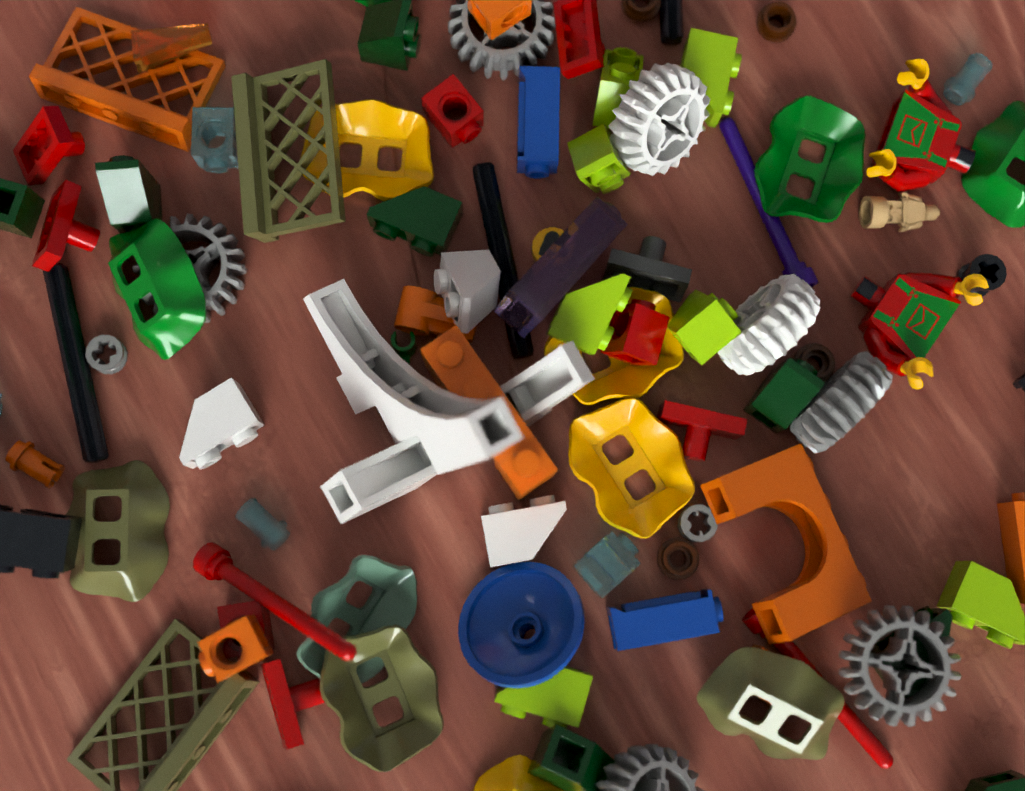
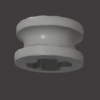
M99 335L88 343L85 356L87 362L98 372L115 374L124 368L128 353L126 347L116 337ZM105 345H108L113 351L117 350L115 355L110 356V363L108 364L100 358L97 359V355L104 353Z
M695 504L685 508L678 518L680 534L691 542L709 540L718 528L710 507L703 504ZM700 512L704 514L703 523L708 528L704 534L700 530L695 535L689 531L692 524L687 519L691 513L695 517Z

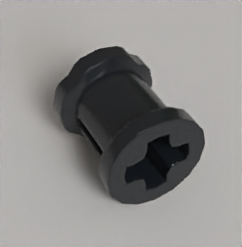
M982 254L976 257L971 263L962 266L956 273V277H960L962 281L968 275L981 273L986 278L989 288L975 287L970 292L978 293L982 296L986 295L989 291L999 288L1005 282L1007 276L1003 261L992 254Z

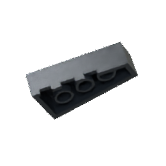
M0 504V573H14L15 567L32 569L31 576L58 579L60 573L74 569L82 517L34 509H21L20 512H13V507Z

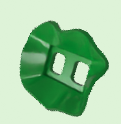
M802 96L785 105L773 116L770 122L772 143L756 162L755 180L760 192L763 209L769 216L793 215L806 217L817 222L829 223L839 217L845 202L863 181L866 131L863 124L855 116L836 105L813 96ZM807 139L825 147L821 163L816 164L799 157L798 151L802 140ZM790 175H798L813 182L814 186L809 199H802L786 191Z
M1014 101L1004 109L995 121L977 132L972 146V150L976 151V155L967 173L962 174V186L968 196L986 213L999 220L1005 226L1019 228L1025 226V185L1010 177L1006 169L1013 158H1019L1025 162V102Z
M155 218L134 231L112 236L109 240L111 259L108 264L112 272L115 290L126 301L132 314L133 329L138 339L145 346L155 351L161 359L166 360L189 343L203 327L206 320V299L192 260L178 237L165 222ZM133 255L141 273L137 279L129 284L121 266L125 260ZM150 292L157 304L158 312L146 321L139 308V300Z

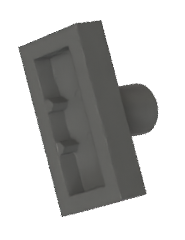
M647 236L643 238L639 255L612 248L602 281L624 273L631 277L627 287L656 291L666 296L669 300L681 302L689 285L692 269L663 262L666 242L659 237Z

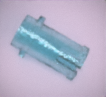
M971 54L956 76L948 78L945 82V90L943 92L945 98L955 105H963L965 102L972 101L975 96V89L992 70L991 61L982 54Z
M251 498L243 504L235 515L237 520H240L261 540L260 546L263 548L269 547L274 551L290 535V531L286 529L287 523L284 520L279 522L258 503L256 498Z

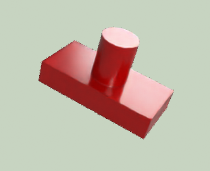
M558 0L553 2L561 74L569 80L604 67L605 45L601 41L597 1Z
M59 105L43 106L14 147L13 153L28 186L44 184L63 157L83 155L85 141L80 132H70Z
M65 180L52 194L32 263L33 267L49 272L63 257L66 243L89 252L94 250L99 239L100 230L73 219L81 185Z
M667 400L659 406L657 418L662 423L686 428L682 447L684 458L701 462L706 461L711 434L737 440L744 436L747 419Z
M281 659L260 664L283 748L289 750L303 745L304 741L296 712L325 703L320 691L319 678L288 687Z

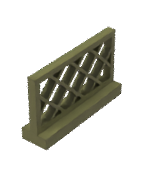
M323 59L252 77L247 73L231 76L244 235L268 243L279 240L280 235L346 222L331 63ZM319 74L320 87L313 97L309 99L300 92V89L310 76ZM283 84L288 89L275 108L268 104L267 87ZM297 95L308 104L295 123H293L283 114ZM317 110L323 115L324 126L314 139L303 129ZM281 119L291 129L277 147L271 142V131ZM301 135L311 144L297 163L286 153L297 137ZM321 150L327 155V166L319 178H317L306 169L318 151ZM282 159H285L294 166V169L283 185L280 186L275 182L274 171ZM304 174L315 184L303 201L300 202L290 192ZM322 190L330 195L332 212L317 215L310 208ZM287 198L298 208L288 222L278 224L277 210Z
M175 618L73 750L67 761L101 791H122L120 790L119 770L138 767L140 787L137 791H178L260 681L248 671H241L219 682L216 687L202 689L200 662L198 659L199 650H202L198 641L203 638L183 621ZM180 633L189 641L191 660L171 663L170 645ZM161 658V664H160V665H155V664L158 662V660ZM191 666L193 691L173 694L171 669ZM162 670L164 695L144 698V678L149 672ZM134 693V700L128 701V699ZM204 694H210V695L206 698V700L203 702V696H202V695H204ZM193 696L194 716L188 723L175 725L173 699ZM164 701L166 726L146 729L144 704ZM135 705L136 731L117 734L116 715L122 707ZM107 728V735L101 736V734ZM183 729L176 738V730ZM166 732V753L161 759L148 761L146 735ZM137 736L138 763L119 765L117 739ZM107 741L109 767L97 769L84 757L95 742ZM156 765L149 774L148 766ZM109 772L110 780L102 773Z

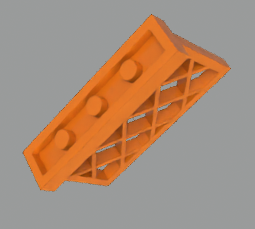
M76 7L44 65L36 63L29 78L39 97L44 100L189 152L195 140L193 131L226 65L223 59ZM82 23L99 28L101 33L99 36L79 43L76 38ZM125 38L136 42L138 49L115 56L110 43ZM106 45L111 58L88 66L83 53ZM162 51L172 54L175 60L174 63L154 70L147 58ZM79 55L84 66L68 73L57 69L63 59ZM143 58L148 72L125 79L120 66ZM197 65L211 69L206 78L193 83L189 82L185 73L186 69ZM116 68L121 81L111 85L102 86L95 83L93 75ZM180 72L185 85L163 93L157 79ZM153 81L158 92L156 96L140 100L132 96L130 89ZM187 95L191 96L193 105L187 116L170 110L168 102Z

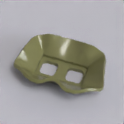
M139 460L128 462L122 466L81 473L73 481V500L66 515L82 517L75 568L71 570L70 584L75 590L86 594L117 597L129 602L139 601L151 591L168 564L169 550L164 536V526L170 509L168 494L153 470L146 463ZM119 496L121 498V518L118 521L99 522L96 520L95 501L98 497ZM97 540H119L121 545L120 561L117 564L97 565L94 562V544Z
M399 625L383 626L354 636H342L355 645L357 649L356 656L350 661H345L326 649L320 676L322 698L340 718V742L345 751L357 761L378 772L391 771L431 745L440 736L444 727L438 698L437 672L433 665L414 646L408 632ZM374 657H380L386 668L387 677L369 687L362 686L356 672L357 666ZM391 696L397 697L403 710L402 718L386 726H379L373 714V706Z
M742 647L731 653L714 670L697 695V702L717 731L729 736L749 735L763 754L774 759L784 760L792 758L822 759L828 749L829 734L835 720L842 712L845 701L842 693L836 687L823 679L803 661L755 647ZM752 695H756L772 704L760 721H754L739 712L746 700ZM790 715H796L810 722V726L799 740H792L778 732L786 718Z

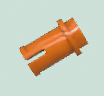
M17 441L5 457V461L10 464V469L12 471L21 470L42 483L46 488H52L54 486L52 480L57 482L60 479L65 466L34 449L35 444L33 442Z

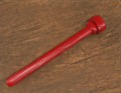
M210 542L202 546L196 553L193 560V569L206 579L225 580L342 660L350 661L356 656L357 649L354 644L234 566L230 553L223 547Z
M752 608L744 615L742 622L753 634L758 633L762 638H765L759 620ZM793 641L773 644L783 656L803 661L825 679ZM844 701L842 712L837 719L879 767L883 769L890 768L893 765V756Z

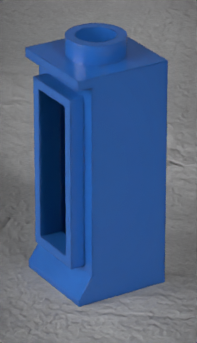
M519 67L517 173H525V176L529 178L542 179L549 177V174H557L559 162L560 67Z
M711 589L621 604V611L613 607H606L613 648L617 649V651L720 633L718 622L724 621L721 601L718 596L713 597Z

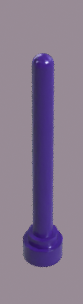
M731 117L722 118L719 122V128L785 268L782 274H795L811 287L815 286L819 282L812 267H807L805 262L799 261L780 218L769 216L763 209L760 192L755 180L754 171L756 166L735 121Z

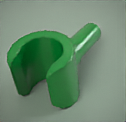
M395 331L391 335L392 348L405 362L410 364V357L414 355L417 348L415 335L410 331L411 343L406 347H399Z

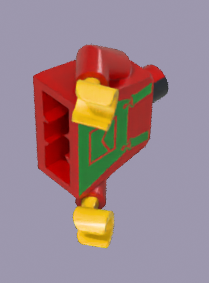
M924 59L906 60L905 64L910 71L899 72L897 82L900 85H909V90L905 89L892 104L876 151L869 153V157L873 159L870 167L866 169V175L871 178L879 176L882 181L898 192L923 188L928 184H933L945 173L947 167L965 174L970 169L976 155L975 150L956 144L962 122L953 116L951 110L932 87L928 80L929 65Z
M907 272L906 274H897L883 288L864 276L850 296L869 309L858 325L860 331L864 333L863 340L869 353L881 360L887 366L886 369L901 377L907 375L909 385L913 389L918 390L923 387V380L915 374L924 372L930 377L934 376L931 362L924 357L960 305L961 301L957 298L960 295H964L968 304L977 306L983 302L982 295L971 293L970 290L975 287L987 289L989 286L986 278L980 274L968 275L962 281L960 277L943 274Z

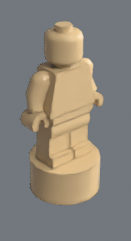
M906 192L898 194L900 196L898 201L886 200L884 196H865L860 203L859 220L863 228H883L885 224L898 223V226H900L898 232H906L907 230L920 228L922 221L936 220L940 215V210L934 204L925 205L921 197L910 195Z

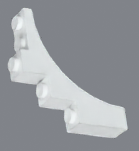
M344 279L303 298L342 372V375L336 378L354 413L358 414L376 406L395 444L418 436L438 475L487 460L523 439L502 396L486 400L461 397L438 387L405 362L376 330L359 306Z
M572 340L562 344L547 356L502 384L500 388L529 427L551 412L554 406L594 380V377ZM414 436L340 470L320 487L340 524H343L416 490L436 476L437 472L418 436Z

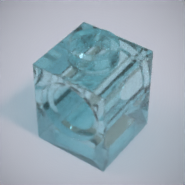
M192 107L191 156L199 167L207 172L226 173L228 168H238L234 107ZM214 137H225V141L220 147L208 148L210 141Z
M609 532L571 567L599 598H604L641 563L635 558L639 550L625 534L621 533L617 537L613 532Z

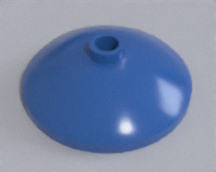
M518 562L503 566L483 578L467 597L458 624L461 650L469 665L481 677L495 685L507 688H525L543 683L558 674L575 655L584 632V607L576 588L557 569L537 562ZM535 629V634L532 638L524 639V635L528 630Z

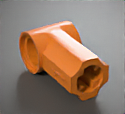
M408 285L403 287L394 328L406 333L412 331L414 335L429 336L430 333L442 335L455 326L453 319L446 316L444 299L440 298L438 294L421 287ZM477 325L469 333L463 334L470 343H473Z

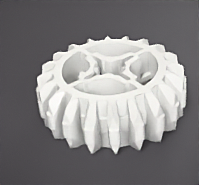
M667 62L665 65H659L655 63L650 71L641 70L638 81L629 80L630 89L626 94H619L622 101L619 107L612 110L616 115V119L608 126L613 131L610 137L615 149H617L621 160L626 163L625 165L634 171L638 170L643 174L654 176L657 172L665 174L670 166L677 168L682 157L689 158L690 148L693 144H698L697 138L699 133L706 130L703 126V121L710 115L706 107L711 100L706 95L707 86L701 82L699 77L695 76L694 72L677 64Z
M786 274L778 279H772L766 286H760L757 292L749 295L743 304L738 305V309L735 311L738 318L734 320V323L741 330V333L717 352L719 357L729 369H733L738 375H751L754 372L762 371L767 365H773L782 355L785 356L790 348L796 346L802 336L808 333V328L815 323L816 316L819 314L821 300L815 295L814 289L795 274Z

